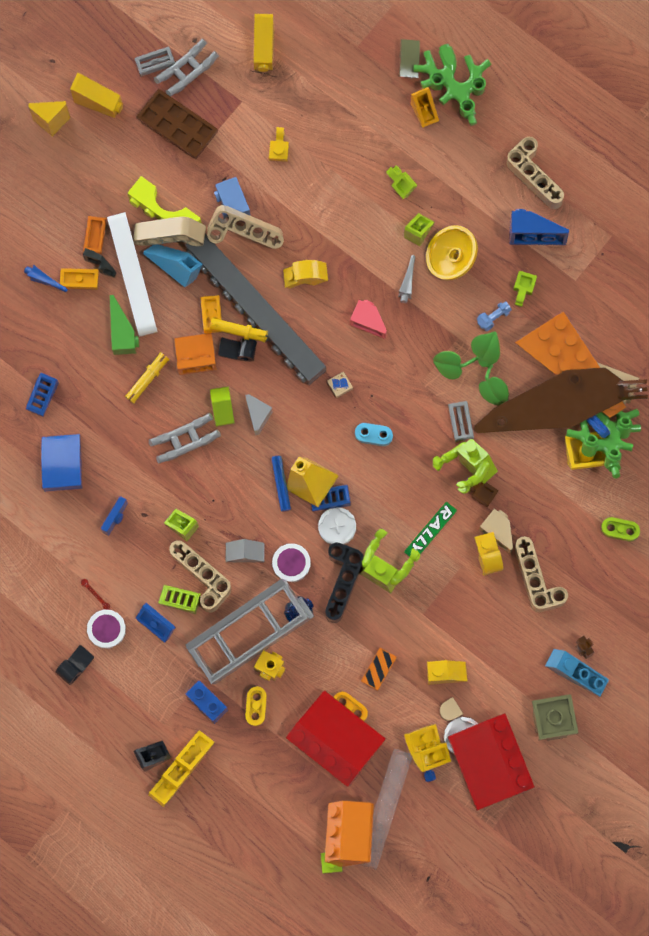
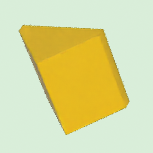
M66 101L28 103L33 121L52 137L70 119Z
M597 432L590 433L595 435L598 439H605L601 438V436ZM565 436L567 463L571 470L604 466L606 456L603 452L597 451L596 455L587 457L581 452L583 443L580 440Z

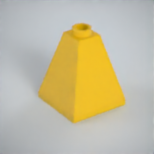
M298 457L290 469L287 490L310 504L319 507L339 476L308 458Z

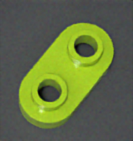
M609 517L603 521L601 531L606 537L632 542L638 538L640 527L633 521ZM612 525L614 530L609 531L607 526ZM631 529L633 535H628L626 530Z

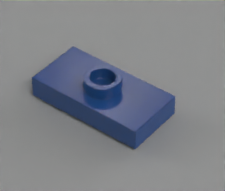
M121 496L118 498L101 526L102 532L107 536L110 535L116 524L119 525L124 515L122 513L128 505L125 498Z
M147 603L142 606L135 618L164 643L170 638L176 628Z

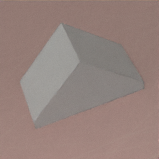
M248 394L245 397L256 436L262 431L273 410L271 406Z
M247 539L227 542L226 562H264L265 543Z

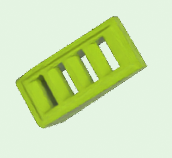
M164 585L159 604L196 614L201 594ZM168 591H171L169 602L165 601ZM175 593H178L177 601L173 603ZM182 595H185L186 597L184 604L181 605L180 602L182 599ZM192 597L191 606H187L189 598Z

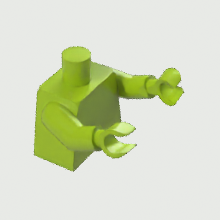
M473 439L460 443L449 452L443 454L441 458L439 456L433 458V467L439 471L444 463H449L456 457H459L460 463L473 474L467 481H460L456 484L459 487L458 490L464 494L469 492L470 486L473 487L481 482L485 484L498 472L490 455Z
M379 529L374 535L375 539H372L366 549L362 561L364 568L360 575L387 592L392 593L396 585L408 576L414 566V561L417 562L420 559V553L412 548L410 558L403 564L401 570L398 571L395 567L374 555L380 545V540L388 534L387 531Z

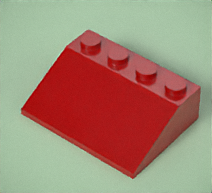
M325 690L286 736V739L347 787L352 785L386 740L383 735Z
M505 713L448 736L476 810L483 809L535 788Z

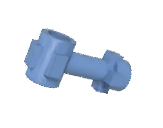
M506 301L504 303L500 302L497 305L498 309L490 315H487L485 312L480 314L476 319L480 328L489 331L494 327V320L501 315L508 316L509 312L512 311Z

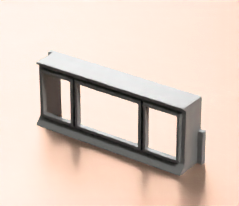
M280 579L186 644V648L197 665L202 668L210 683L217 684L261 654L263 650L268 649L315 616L303 598H297L287 581ZM281 590H284L300 615L281 628L264 602ZM259 606L276 632L238 658H235L221 637L220 632ZM213 637L231 662L214 674L197 650L198 647Z

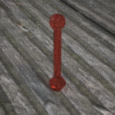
M82 579L81 585L86 587L103 605L104 610H108L110 604L106 603L94 591L87 579Z

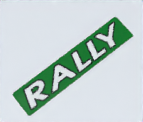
M445 502L406 548L404 553L410 557L412 548H414L421 554L456 513L457 509L448 502Z

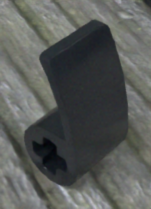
M222 337L218 355L229 359L252 362L255 357L257 341L244 338L240 341H235Z
M79 645L68 660H64L58 666L55 673L69 685H72L92 662L94 656L82 645Z

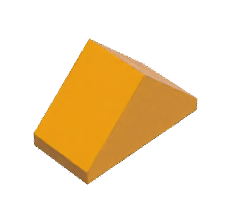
M429 87L411 94V106L422 128L439 121Z

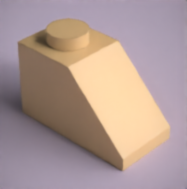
M494 509L482 523L479 531L483 534L494 532L497 545L510 554L513 549L510 520L507 519L508 516L503 511Z

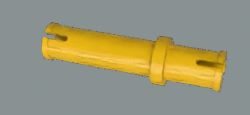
M216 318L211 320V330L242 336L246 340L250 338L264 343L267 340L265 336L268 335V331L252 328V325L244 326Z
M160 352L152 364H148L147 370L127 395H125V398L129 400L134 394L130 400L131 403L135 404L155 376L158 377L160 375L159 371L169 361V358L165 356L160 362L164 356L163 353Z

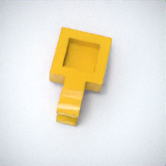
M277 127L276 141L270 140L269 161L288 162L289 142L284 141V128Z

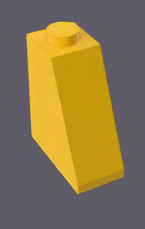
M255 14L254 70L267 72L268 70H273V14Z
M77 73L70 88L74 103L115 118L123 107L121 96L88 77Z

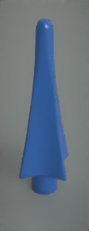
M35 265L32 268L29 266L25 268L24 273L30 277L31 281L42 283L64 292L68 291L66 287L50 278Z

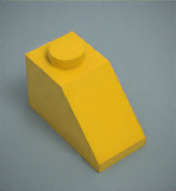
M449 660L427 662L428 685L467 682L466 662Z

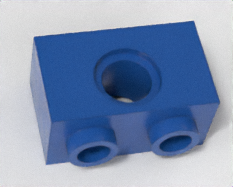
M200 680L185 694L213 724L228 711L227 707Z

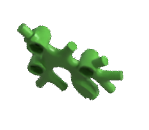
M449 44L439 47V55L444 66L440 70L437 69L430 50L425 51L423 54L427 62L426 65H414V72L427 73L430 76L429 79L420 82L422 89L431 87L433 90L438 91L445 86L447 91L439 99L440 103L444 105L450 99H456L460 104V115L468 119L470 126L477 124L475 119V103L470 99V94L473 93L476 96H480L485 92L486 80L481 76L491 66V62L486 59L477 66L474 64L471 55L465 56L464 59L470 76L466 82L460 83L454 79L457 60L453 48Z
M638 409L627 413L623 411L617 413V421L615 422L611 421L603 412L596 414L610 431V434L605 439H598L595 435L590 434L586 420L580 423L581 431L568 429L566 436L580 440L583 443L581 452L587 457L596 455L597 451L603 452L606 456L604 466L609 472H612L613 478L617 479L620 477L619 470L621 469L620 461L622 457L619 450L623 449L632 452L633 444L624 442L621 439L628 438L631 432H641V425H632L631 419L639 416Z

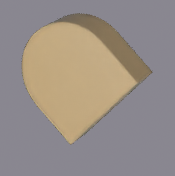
M453 697L444 702L440 707V715L446 721H453L463 715Z

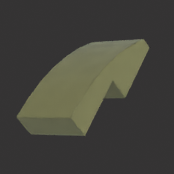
M401 39L399 76L418 78L419 72H414V65H419L420 41Z

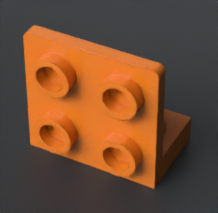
M211 333L174 339L179 375L217 370Z

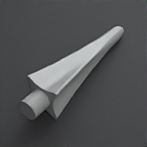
M412 255L405 278L399 290L400 302L404 304L408 302V298L411 299L415 255Z

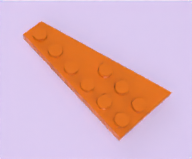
M564 311L515 342V344L539 361L554 375H558L566 370L600 368ZM622 401L602 412L611 418L624 410L626 406Z

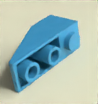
M159 244L152 245L143 252L146 257L184 287H187L197 279L203 265L187 252Z
M554 649L545 665L561 677L599 697L609 679L564 650Z

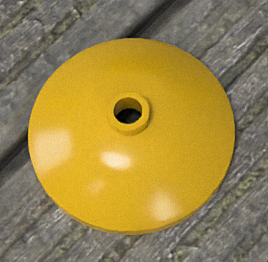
M457 225L448 226L440 230L431 239L426 252V263L430 272L442 280H455L465 275L471 269L477 257L478 245L475 236L465 227Z

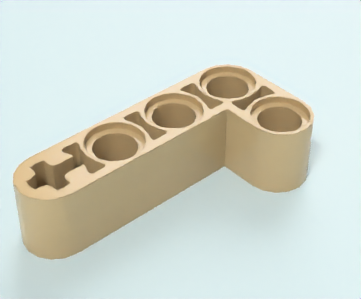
M526 137L508 153L507 167L549 208L558 209L563 203L564 192L531 160L536 155L538 143L535 138ZM530 145L533 149L526 150L524 147ZM516 157L520 161L515 163L511 159ZM530 170L533 174L526 175L524 171ZM544 183L546 187L540 188L537 184Z
M225 205L216 208L207 228L208 239L215 244L220 243L224 239L227 230L274 249L281 247L284 242L283 232L280 228ZM221 213L228 214L226 219H221L218 216ZM243 220L245 225L237 226L236 222ZM258 227L263 230L261 233L258 234L253 232V230ZM213 230H219L221 232L219 235L216 236L211 234Z
M174 217L140 222L135 224L133 243L139 246H150L183 241L192 246H203L206 226L189 217Z
M520 537L515 545V553L532 609L536 612H544L564 606L568 599V592L563 587L546 589L533 542L529 537ZM521 543H524L525 546H528L526 550V556H524V549L520 548ZM531 561L534 564V568L527 569L524 563ZM535 579L540 583V586L533 588L529 582ZM561 593L564 600L556 601L553 595ZM542 598L545 601V605L537 606L535 599Z
M174 541L169 549L172 558L208 588L200 600L204 611L209 613L216 611L231 593L230 582L184 542ZM182 548V551L186 555V557L184 558L183 555L179 552L176 554L175 549ZM196 559L199 562L196 567H190L188 565L189 561ZM207 571L213 573L212 578L209 580L203 578V574ZM220 584L228 586L225 592H219L217 587ZM212 598L215 600L213 606L207 607L204 604L205 600Z

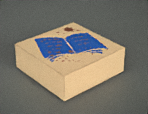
M344 372L327 381L336 398L353 390Z

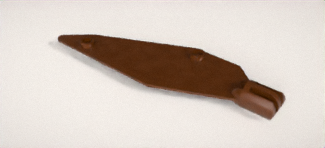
M606 367L566 370L493 408L475 425L474 430L477 433L571 428L624 400L648 399L647 394L629 395L632 392L648 391V387L629 388V385L646 384L647 379L623 381ZM503 419L505 424L499 425L498 420Z

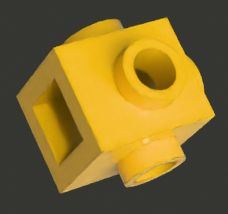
M263 650L254 666V669L260 673L259 676L267 681H270V679L275 681L277 677L281 678L286 668L283 667L284 661L282 656L275 652L270 654Z

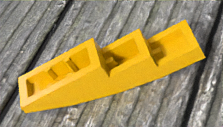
M199 730L175 758V761L162 775L159 782L149 792V796L164 807L215 742Z

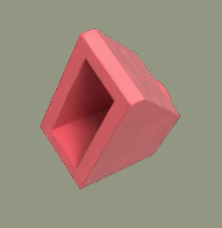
M358 300L350 319V325L385 339L387 330L377 307L368 300Z

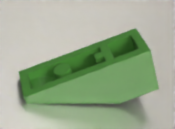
M110 295L113 354H136V347L140 346L139 336L135 335L134 329L114 295Z

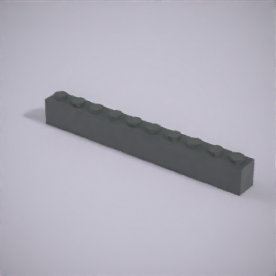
M206 234L203 246L185 244L186 252L203 264L200 271L203 274L207 273L211 277V283L216 288L220 287L223 290L222 294L228 301L232 300L234 302L235 309L240 315L244 314L248 318L247 322L249 325H252V328L256 327L257 329L268 331V335L265 336L267 337L266 342L269 341L272 344L271 348L278 356L282 355L285 359L284 363L289 369L293 368L297 372L296 376L302 383L306 382L310 386L326 372V366L222 251L209 241Z

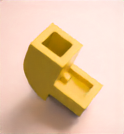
M303 260L294 262L293 266L283 269L285 287L289 289L304 283L315 286L328 281L325 262Z
M494 532L474 537L483 575L486 576L503 571V561Z

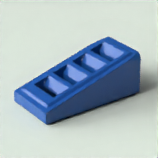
M40 373L26 410L43 417L59 384L58 380ZM43 382L50 383L51 386L44 385ZM41 388L48 391V393L45 394L39 390ZM37 395L45 398V401L37 399ZM33 403L42 405V409L33 406Z
M348 485L332 487L327 493L329 503L325 504L323 499L319 507L312 505V511L351 506ZM343 492L344 500L340 501L339 493ZM335 493L336 502H332L331 494Z

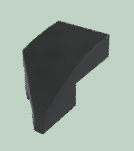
M85 248L83 253L84 260L99 265L98 269L101 274L115 278L116 271L110 263L100 254Z

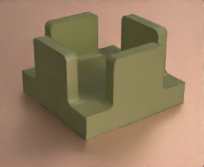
M571 694L532 701L534 725L539 741L562 739L578 734Z

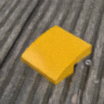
M436 724L404 734L408 749L422 772L451 762L447 743H441Z

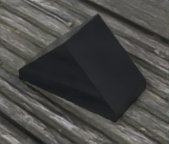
M163 741L133 751L144 772L171 759Z

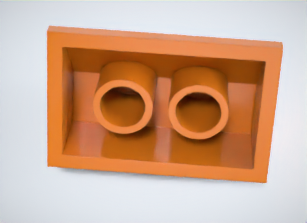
M354 801L328 803L325 862L339 867L371 862L373 803Z

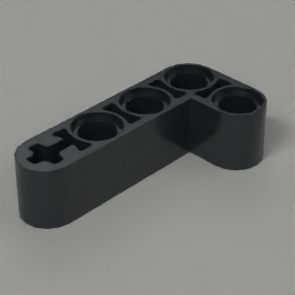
M336 542L330 545L328 555L332 562L342 565L325 610L326 619L331 623L341 621L362 569L364 558L362 552L358 549ZM340 549L342 554L339 557H335L332 555V551ZM354 555L358 556L360 562L356 564L351 563L350 558ZM346 573H350L354 577L349 582L343 579V575ZM344 591L347 596L344 599H338L336 593ZM336 603L338 605L337 613L339 615L335 614L334 617H331V612L334 611Z

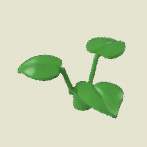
M496 331L476 336L471 342V348L476 357L461 364L460 356L452 351L440 352L433 358L438 371L448 379L459 378L462 375L461 368L478 360L482 367H488L485 375L486 381H482L479 384L481 396L489 403L497 406L508 401L509 390L506 383L498 377L489 379L493 364L500 357V344Z

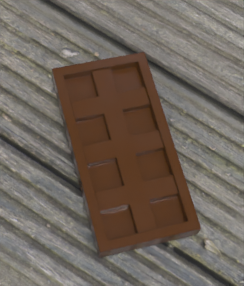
M159 88L136 116L137 120L194 159L200 156L218 132L215 126Z

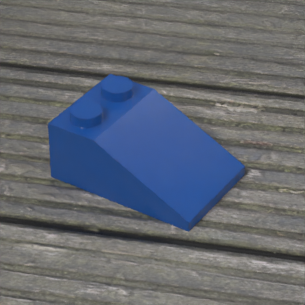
M525 209L512 211L510 219V245H566L569 229Z

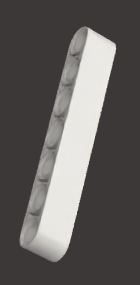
M126 213L109 216L107 218L139 337L156 333L158 331Z

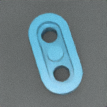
M361 423L355 429V437L361 443L387 446L393 440V432L387 426ZM365 429L368 431V434L363 435L361 431ZM384 432L387 434V436L385 438L380 437V434Z

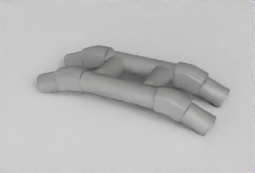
M202 38L170 68L154 77V81L159 84L175 74L180 81L166 90V94L172 96L181 92L201 73L209 69L220 55L214 51L200 65L194 57L207 44V41ZM188 62L195 70L186 76L180 68Z
M208 413L171 432L149 439L151 447L170 440L175 450L156 456L157 462L162 463L173 460L220 437L221 433L219 430H215L199 439L195 430L213 420L212 414ZM188 432L192 442L182 446L178 436Z

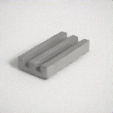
M170 47L134 58L140 76L171 67L175 63ZM167 53H168L167 56H164V57H161V58H156V59H153V60H151V61H149V62L140 64V62H143V61H146V60H149V59H152V58H155V57H158V56H161V55H164V54H167Z
M467 401L448 404L455 442L474 439ZM461 406H464L469 432L467 435L465 434ZM455 407L457 409L461 436H458L453 410Z

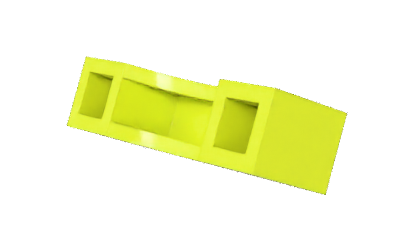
M142 176L127 193L129 202L136 208L141 207L150 218L155 217L161 220L174 217H189L201 223V218L186 207L175 212L162 209L156 203V186Z

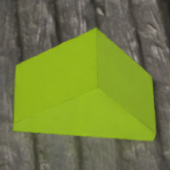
M418 213L406 225L404 238L421 246L434 225V221Z
M229 386L210 389L216 427L235 424Z
M175 509L164 522L167 527L186 542L199 528L198 522L194 518L178 509Z

